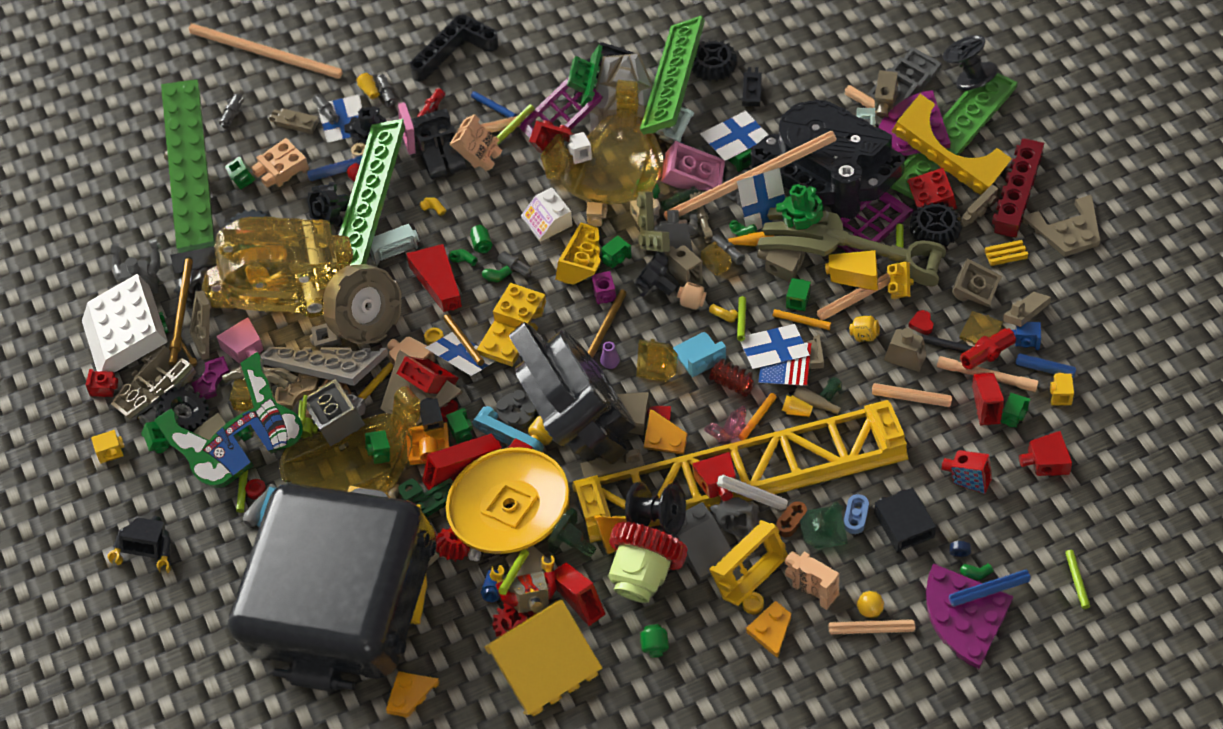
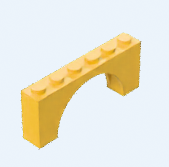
M919 94L898 119L891 132L911 145L912 148L924 154L929 160L944 168L945 171L966 184L975 193L982 195L994 184L1012 158L998 148L990 154L979 158H966L948 151L937 141L930 126V114L935 104L922 94Z

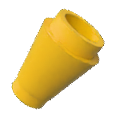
M369 73L359 75L357 78L358 87L371 100L376 99L379 96V92L373 76Z
M792 395L791 397L786 396L782 411L788 415L810 417L813 406Z

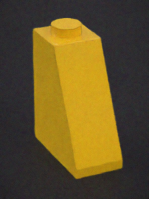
M875 250L829 255V263H825L826 274H830L831 282L874 291L878 290Z

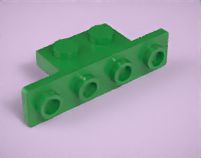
M598 45L593 52L590 62L577 56L572 61L567 86L583 93L581 106L585 107L587 102H591L595 95L593 89L598 81L596 79L600 71V66L598 65L603 57L601 45Z

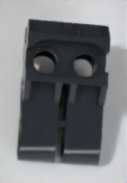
M446 108L411 119L414 127L415 142L418 144L420 156L424 160L431 180L447 175L444 162H446L450 174L466 169L464 157L449 145L456 131L450 122V115Z

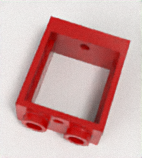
M410 356L404 357L396 373L425 393L438 394L446 381L455 385L459 379L430 359Z

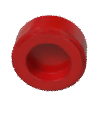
M252 479L245 486L247 496L253 500L258 499L267 489L264 481L261 479Z

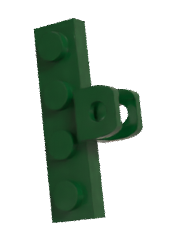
M450 477L425 493L414 479H409L402 483L398 489L402 500H408L421 505V510L428 517L446 506L447 496L453 480ZM408 486H412L411 489H409L408 491H406V488H407Z

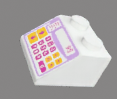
M553 188L537 194L521 215V218L540 242L573 226L570 209Z

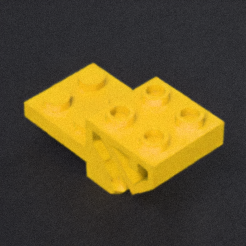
M510 283L493 310L494 322L477 348L480 356L513 367L520 354L509 338V334L524 322L537 331L538 326L532 323L531 320L542 317L546 304L545 294Z

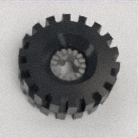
M174 387L171 392L168 390L162 395L156 410L155 419L172 408L178 415L180 427L193 433L195 429L207 421L209 405L208 403L205 404L206 399L204 397L200 398L198 391L193 393L191 388L186 391L185 387H180L179 390Z

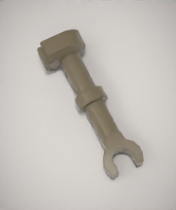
M695 192L694 195H693V194H690V199H692V198H694V197H696V196H698V195H700V194H702V193H700V192L696 193V192ZM701 206L697 208V220L701 223L705 244H710L713 234L708 224L709 217L704 207Z

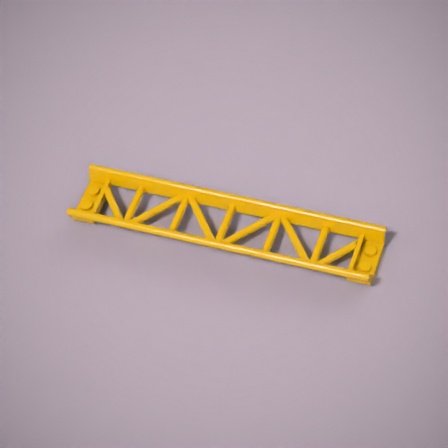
M885 400L866 405L864 409L599 478L598 475L576 480L573 481L572 486L582 509L589 541L592 543L602 540L594 516L611 517L606 500L625 510L626 501L602 488L601 485L628 478H632L634 484L635 482H641L639 475L671 467L657 494L660 498L664 488L673 483L680 467H682L692 495V499L686 500V510L703 502L707 509L711 511L710 507L720 504L721 498L720 496L709 498L707 495L701 496L690 468L692 463L699 462L701 459L730 452L741 482L775 495L908 460L907 443L892 404ZM866 417V421L852 451L848 455L836 424ZM828 427L840 457L797 434ZM871 429L879 450L859 455ZM788 439L830 462L800 470ZM780 440L792 472L760 481ZM769 442L751 481H749L738 450ZM732 492V498L739 497L740 499H743L746 502L753 500L743 495ZM659 519L656 522L651 521L649 526L660 525Z

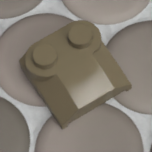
M967 259L953 286V295L961 301L969 299L990 307L1002 276Z

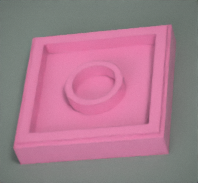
M400 103L398 105L399 119H403L405 125L403 139L408 154H415L414 127L406 104Z

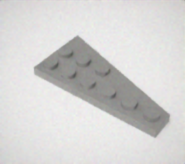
M269 347L260 356L264 360L263 364L270 367L284 368L317 378L336 379L341 383L355 385L389 354L387 348H380V351H371L370 348L352 351L351 348L322 347L321 351H312L311 347H304L303 350L296 351L292 347Z

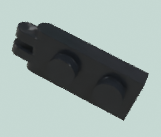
M748 67V72H744L742 106L760 107L762 72H759V67H755V72H751L752 67Z

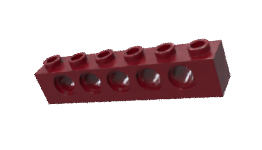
M1022 138L1021 144L1016 145L1014 153L1016 159L1012 158L1010 165L1012 172L1007 173L1005 183L1008 184L1003 186L1001 193L1003 200L999 199L996 209L999 212L993 216L992 225H995L994 233L1017 238L1043 156L1044 142Z

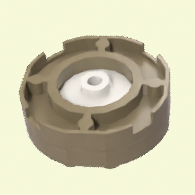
M367 264L346 266L331 278L323 295V316L325 322L336 336L359 345L377 343L388 336L386 333L392 325L397 324L400 318V287L397 281L393 280L388 272Z

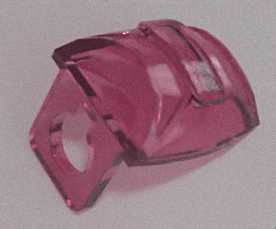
M745 406L731 412L723 428L715 423H711L704 428V431L718 439V442L736 439L746 423L745 417L747 412ZM712 429L719 431L721 434L714 432Z

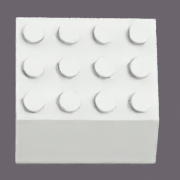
M138 274L87 303L82 323L97 371L116 372L168 342L150 286Z

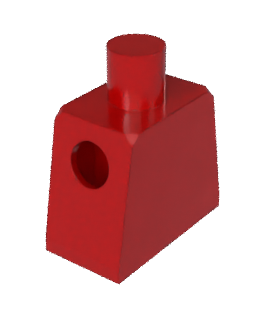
M1061 431L1031 440L1028 453L1019 455L1021 467L1032 465L1037 476L1069 475L1071 472L1072 461Z
M730 452L692 463L694 479L709 498L720 496L722 501H728L732 498V491L717 485L718 477L722 475L736 479Z

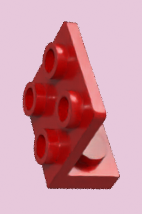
M543 120V122L536 121L529 142L539 153L546 154L547 149L550 148L552 143L551 138L569 142L570 136L574 135V133L570 131L569 127L564 125L557 127L546 120Z
M944 168L907 180L917 207L923 208L924 203L930 205L931 203L943 202V204L947 203L948 207H953L954 210L957 209L955 197Z

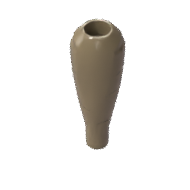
M798 387L794 392L793 396L812 405L813 408L829 411L837 415L841 411V407L832 404L805 387Z

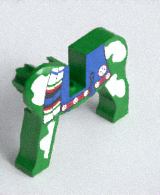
M258 352L240 363L254 408L230 420L210 440L181 428L178 422V415L172 408L154 419L170 445L186 457L196 478L209 487H225L254 466L238 442L240 440L245 442L254 436L252 432L255 431L271 454L277 453V450L294 446L302 436L303 424L299 416L294 411L276 402L271 384L264 373V360Z

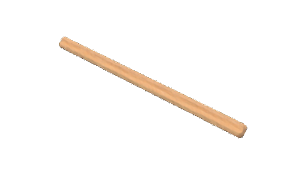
M191 24L188 27L189 33L337 79H340L343 75L341 68L200 25Z
M829 131L669 210H679V217L738 189L737 181L781 168L837 140L836 135L833 131ZM667 211L664 212V217H665L666 220H667Z

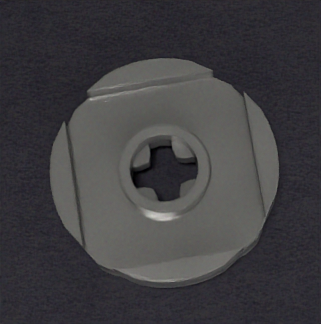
M516 390L514 393L505 395L496 404L498 420L508 426L523 429L531 425L535 420L537 410L528 395L522 390ZM515 408H520V413L512 411Z

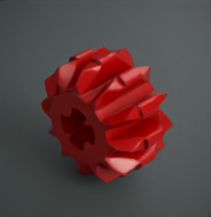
M451 527L448 530L442 529L436 536V552L439 553V557H445L447 560L452 559L456 562L457 559L463 560L469 553L470 547L458 539Z

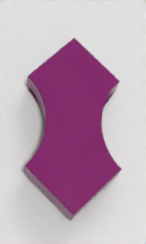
M224 356L205 362L203 375L192 383L194 392L198 391L200 398L209 399L217 396V386L223 379L222 376L230 373Z

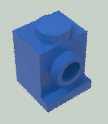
M1027 322L1022 327L1015 326V330H1012L1016 337L1015 346L1035 347V350L1040 349L1041 322Z

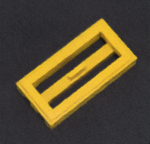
M1022 240L985 247V254L990 266L1028 259V252L1025 246H1023Z

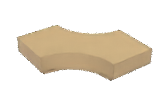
M299 373L295 384H289L287 389L283 387L276 388L274 396L276 402L288 409H294L295 404L304 395H310L318 389L320 378Z

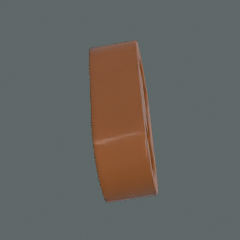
M799 501L791 503L779 517L776 526L781 537L792 536L807 517V507L804 503ZM798 510H801V513L798 512L794 516V511L797 512ZM789 523V528L782 529V526H786Z

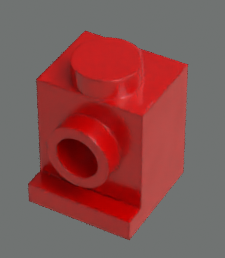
M89 369L85 385L90 396L113 397L115 389L118 388L119 381L115 377L114 372Z

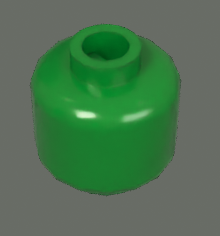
M659 624L645 626L644 630L640 633L642 652L650 654V658L663 656V652L669 649L667 630Z

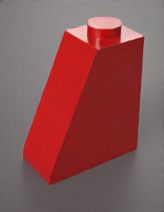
M985 372L974 374L972 388L980 426L1000 424L1004 399L995 374Z
M567 562L553 571L555 573L556 590L588 626L606 615L593 582Z

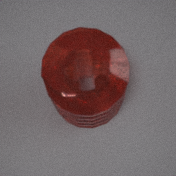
M722 358L711 370L709 379L714 380L717 384L721 383L723 387L728 386L729 390H735L737 394L741 393L743 397L749 395L754 385L753 373L749 372L745 376L746 369L743 368L738 372V365L731 369L732 362H728L725 366L726 360Z

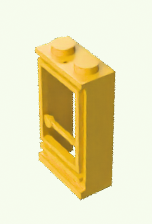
M760 520L759 525L722 558L716 566H712L709 569L724 600L738 606L787 558L786 545L780 538L779 529L773 523L769 524ZM763 543L767 553L747 571L742 562ZM740 566V573L743 576L736 580L732 571Z

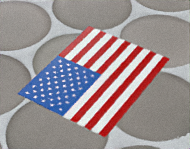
M804 343L810 355L812 343ZM810 356L760 367L758 383L807 385Z

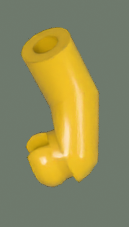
M426 197L424 201L420 202V207L424 211L428 210V208L434 209L439 216H442L447 211L437 198Z
M715 304L709 307L710 313L729 323L735 322V319L738 318V312L734 309L728 311Z

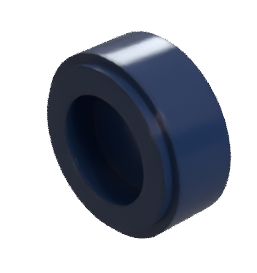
M956 541L949 545L952 556L966 557L971 554V544L968 542Z

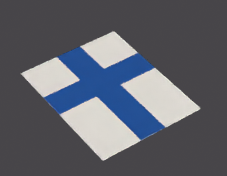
M359 95L329 101L332 104L333 110L339 116L337 123L332 118L334 124H330L327 118L319 112L327 143L350 137V133H345L344 125L348 124L352 117L358 118V111L362 108Z
M746 111L700 133L724 161L755 146L768 135Z
M780 168L737 181L746 227L755 224L758 230L763 228L765 223L783 221L769 220L767 216L770 208H775L777 203L785 200Z
M795 324L745 335V340L740 341L752 369L810 356Z
M453 332L425 347L470 376L495 362V360L481 356L485 362L482 366H478ZM471 342V344L477 350L478 346Z

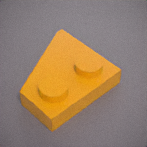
M774 601L746 627V633L777 658L791 620V613L777 601Z

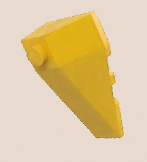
M585 223L579 224L558 260L555 280L574 285L596 273L601 262L599 257V227Z

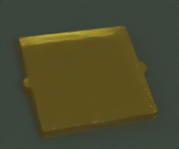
M972 311L959 339L971 342L975 346L981 337H991L999 332L1003 322L991 318L989 315L985 316Z

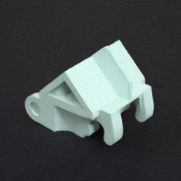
M681 107L676 125L671 128L660 129L655 133L660 135V139L670 144H673L675 141L681 142V137L694 112Z

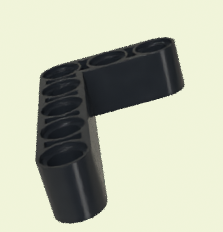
M467 15L456 16L411 60L412 78L415 81L427 79L464 41L488 52L496 51L499 48L497 31Z

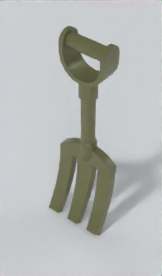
M776 207L769 209L767 215L769 220H783L782 212H777ZM823 211L824 216L820 222L811 225L807 229L796 230L794 221H792L793 227H787L784 221L765 223L762 229L765 235L791 236L759 238L757 244L759 250H795L821 256L832 253L838 245L849 246L862 251L875 250L876 255L886 257L888 260L897 263L910 262V279L930 287L938 284L939 277L937 273L940 261L946 255V248L932 241H917L911 244L908 249L851 235L847 231H843V225L838 214ZM788 214L794 220L793 215ZM918 255L928 256L926 270L918 267L911 258Z

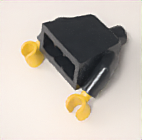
M152 516L151 519L136 518L130 525L119 530L113 546L115 549L110 551L107 556L111 563L116 558L115 563L117 565L122 564L123 557L120 555V551L121 553L156 559L161 556V559L156 564L158 571L161 572V567L167 565L166 572H170L171 566L167 558L170 557L171 538L168 530H165V523L162 522L160 517Z

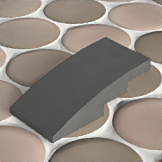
M912 47L904 58L900 57L892 68L889 67L886 71L898 72V93L895 106L901 101L919 94L942 68V63ZM877 83L868 93V96L873 99L875 98Z

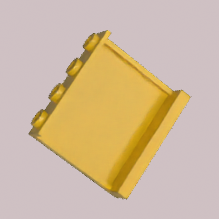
M563 600L553 603L484 646L488 654H492L524 708V715L531 714L535 716L544 710L542 706L549 702L551 705L562 699L561 694L567 690L569 693L575 691L580 687V682L585 679L587 681L592 680L599 675L597 671L602 669Z

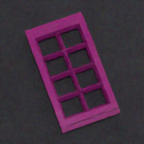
M567 78L521 123L519 128L530 138L534 128L531 124L538 117L553 123L561 115L568 122L565 126L569 127L571 131L601 102L603 96L593 89V92H595L593 100L582 108L576 102L583 94L582 92H578L573 98L565 92L569 88L567 86ZM561 95L569 100L562 109L554 103ZM573 104L579 112L570 119L564 112ZM551 105L557 113L548 120L542 113ZM551 138L552 143L550 148L547 149L546 153L549 152L561 140Z
M885 192L879 200L887 205L880 211L869 205L872 201L861 202L860 211L866 207L876 215L868 221L858 214L856 218L865 223L859 230L848 224L849 219H840L842 225L851 230L854 236L858 235L868 240L871 239L861 232L867 226H870L879 232L871 241L880 243L896 229L897 224L904 222L913 213V209ZM891 207L899 212L900 215L895 220H892L884 215L883 212ZM879 216L890 223L883 230L872 223ZM838 245L839 248L847 253L862 252V250Z

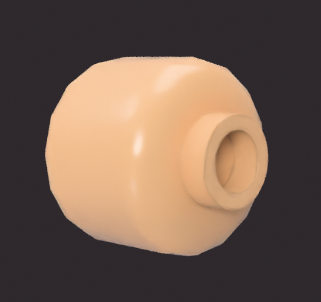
M687 282L684 287L680 286L677 298H680L681 306L697 310L699 306L703 307L707 292H704L703 286Z

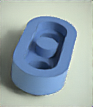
M853 495L847 503L844 528L851 534H858L865 527L869 501L863 495Z

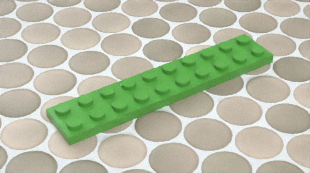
M702 15L670 27L640 127L643 135L655 133L663 128H671L677 123L705 23Z
M997 73L985 85L972 90H966L942 118L951 142V148L947 150L959 156L1017 88L1018 82ZM922 153L912 154L905 160L903 176L890 188L914 200L907 180L942 167L929 160Z
M196 79L161 84L176 248L215 241L199 81Z
M403 119L373 124L371 126L328 270L332 275H335L346 266L367 263L405 131Z

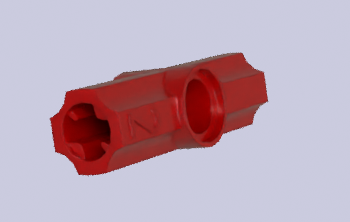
M1004 328L991 337H981L974 347L960 355L962 366L968 370L975 368L986 360L989 362L994 361L1001 351L1015 344L1016 337L1014 332L1010 328Z

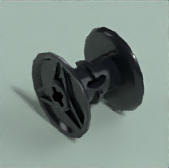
M981 35L964 37L954 42L944 51L943 59L945 62L950 64L960 63V68L963 67V72L956 80V86L960 90H972L983 86L992 80L998 72L997 64L981 62V57L977 55L982 51L986 43L985 38Z
M635 482L630 487L625 503L627 522L638 525L642 524L648 527L651 521L656 522L659 519L660 525L666 534L674 536L681 531L686 515V500L681 486L677 483L669 484L664 488L660 498L658 495L652 496L649 487L643 482Z

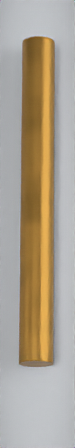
M449 314L445 315L443 320L477 365L482 366L485 362L452 317Z

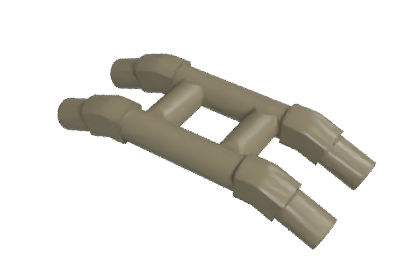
M241 366L222 376L224 382L245 379ZM263 367L269 382L285 389L288 388L290 382L295 384L298 380L297 376L284 368Z

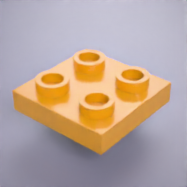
M443 423L444 427L426 432H424L423 426L407 427L410 465L425 464L427 454L450 447L447 423Z

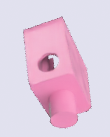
M248 317L216 336L220 348L239 364L254 353L258 352L260 354L263 351L261 340Z

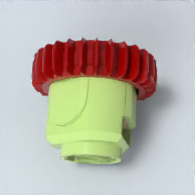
M619 522L614 525L610 535L609 544L617 552L608 577L611 583L615 584L614 591L617 594L633 601L648 603L650 597L664 583L668 570L682 568L688 549L682 541H678V538H673L672 535L650 528V526Z

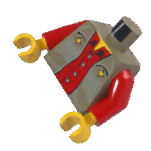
M551 555V563H545L544 556L542 557L541 567L546 571L545 573L541 571L516 576L505 595L499 593L501 601L514 607L520 613L529 611L539 613L544 608H547L549 606L548 600L552 599L556 591L555 573L552 572L554 557ZM501 565L498 567V573L494 571L493 567L490 572V578L497 582V590H499L503 583L504 568Z

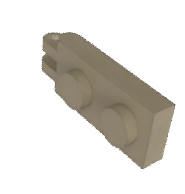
M281 109V111L273 110L272 115L269 117V120L278 127L313 134L319 123L318 116L288 109Z
M992 184L968 208L962 216V226L966 227L972 224L978 217L981 218L986 209L996 203L998 187Z

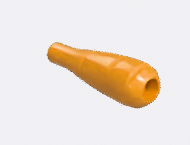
M761 231L728 238V243L757 246L759 238L773 237L774 235H765Z

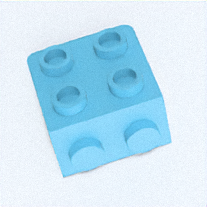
M705 332L673 348V353L692 378L726 361L725 344L722 341L715 344Z

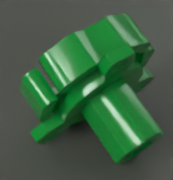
M800 184L792 186V189L789 190L790 196L786 197L783 202L776 204V211L782 212L783 221L787 227H793L792 218L788 214L793 215L796 230L807 229L811 225L820 222L824 216L822 200L815 195L816 188L811 186L807 189Z

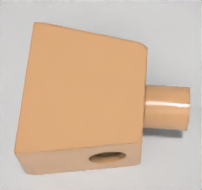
M406 337L400 343L396 339H391L387 344V348L390 350L388 353L390 363L393 365L399 350L410 357L427 358L435 362V356L433 352L425 348L427 345L411 337Z

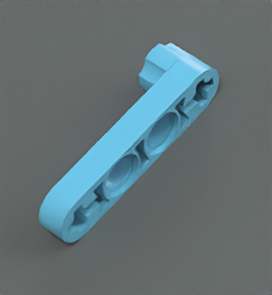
M489 406L483 407L472 421L476 429L487 435L492 433L495 439L508 445L517 438L532 446L534 450L542 452L544 449L543 444L536 438L496 420L498 413Z

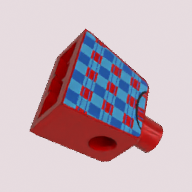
M959 450L954 460L943 459L941 468L944 471L952 472L954 484L986 494L992 480L989 454Z

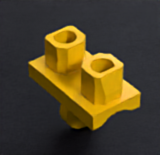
M906 261L888 265L887 273L890 275L891 281L888 284V292L891 293V299L911 297L910 286L914 284V280L910 279V262Z

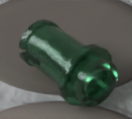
M836 377L829 379L827 386L819 394L823 398L826 396V400L829 402L836 392L842 389V382Z

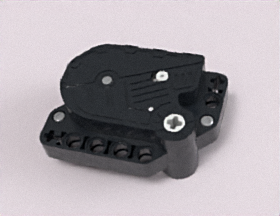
M824 100L797 103L782 115L779 122V134L765 136L752 148L751 166L752 168L760 166L829 131H833L837 139L835 142L780 168L782 184L789 190L797 184L805 186L806 189L809 186L816 188L815 195L822 200L823 205L830 207L831 212L838 214L840 218L851 220L860 213L861 202L879 199L903 176L905 157L892 149L891 134L853 115L850 111Z
M526 322L511 332L509 338L523 359V362L515 367L517 378L542 418L545 430L556 444L558 443L561 447L568 444L576 454L587 462L601 456L613 465L627 454L629 450L621 438L637 425L598 364L582 345L565 330L559 331L546 342L540 333Z

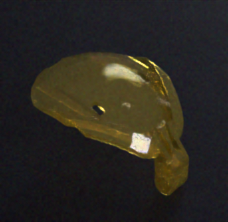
M617 81V113L603 118L587 136L591 144L592 157L596 158L595 164H590L591 160L574 164L573 156L569 159L561 182L569 193L579 199L609 205L622 204L637 200L638 192H652L660 180L664 156L654 133L643 135L640 130L643 118L637 116L639 105L637 81Z
M402 386L394 394L392 414L382 413L362 419L365 425L358 431L343 438L340 442L330 446L321 431L300 439L294 446L286 448L281 456L280 475L282 481L340 491H348L349 486L388 493L397 484L412 450L410 431L420 418V399L408 386ZM385 430L390 445V462L374 464L372 456H368L365 449V433ZM346 442L349 443L348 446L340 450L339 447Z

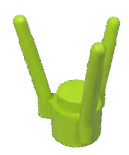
M307 395L303 396V402L299 400L298 416L303 424L302 438H310L312 433L317 434L318 432L317 424L314 425L311 418L305 417Z

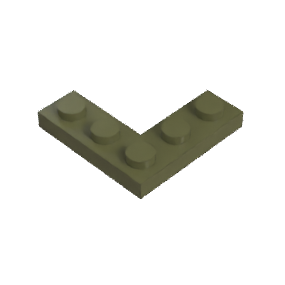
M638 192L637 206L639 207V216L637 221L640 227L638 242L641 249L670 252L669 232L654 230L653 192Z

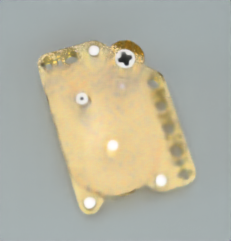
M276 217L241 218L223 227L218 232L214 244L217 266L205 273L201 289L206 297L210 299L211 307L240 308L253 311L299 312L309 318L319 317L323 315V295L329 281L339 270L351 264L353 258L351 241L347 236L332 235L328 220Z

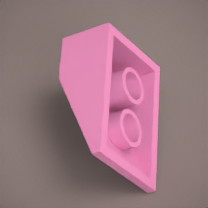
M675 141L666 152L661 182L676 188L708 191L722 184L725 161Z

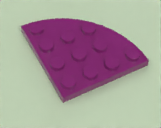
M933 90L919 93L935 104L930 114V126L935 138L944 148H951V142ZM919 94L913 95L894 106L878 127L892 135V149L904 156L921 152L912 148L911 145L898 138L891 131L898 119Z
M933 563L926 588V606L931 624L942 642L947 644L956 653L957 657L969 665L980 669L1014 596L1000 591L954 607L949 602L950 594L982 583Z

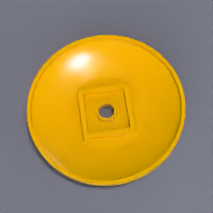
M520 447L496 450L476 459L457 476L447 496V519L458 539L475 550L491 554L521 551L542 541L559 525L569 504L568 481L559 464L540 451ZM515 503L513 507L505 508L507 504Z

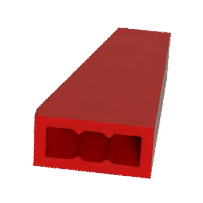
M443 244L406 253L409 268L443 312L462 307L460 294Z
M491 433L427 454L422 482L428 490L450 477L454 482L461 471L470 463L483 455L502 449L501 444Z

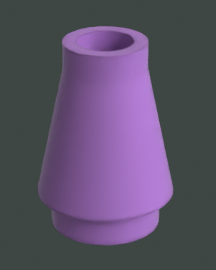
M610 341L603 344L600 358L601 364L607 369L615 368L620 362L615 345Z

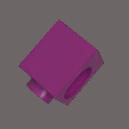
M607 271L592 275V287L597 305L615 301L616 291L611 272Z

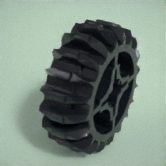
M709 39L708 42L702 41L701 45L699 44L691 70L692 73L696 74L697 78L701 77L703 81L708 79L709 82L711 80L718 82L720 78L724 80L726 76L730 77L737 65V54L734 47H731L729 43L725 44L723 40L721 42H718L717 39L715 41H710Z
M939 202L937 204L931 203L930 205L924 203L923 208L917 207L916 211H913L910 219V231L913 233V239H917V241H932L948 247L950 243H954L958 239L962 229V220L958 211H954L953 207L948 208L947 203L941 205Z

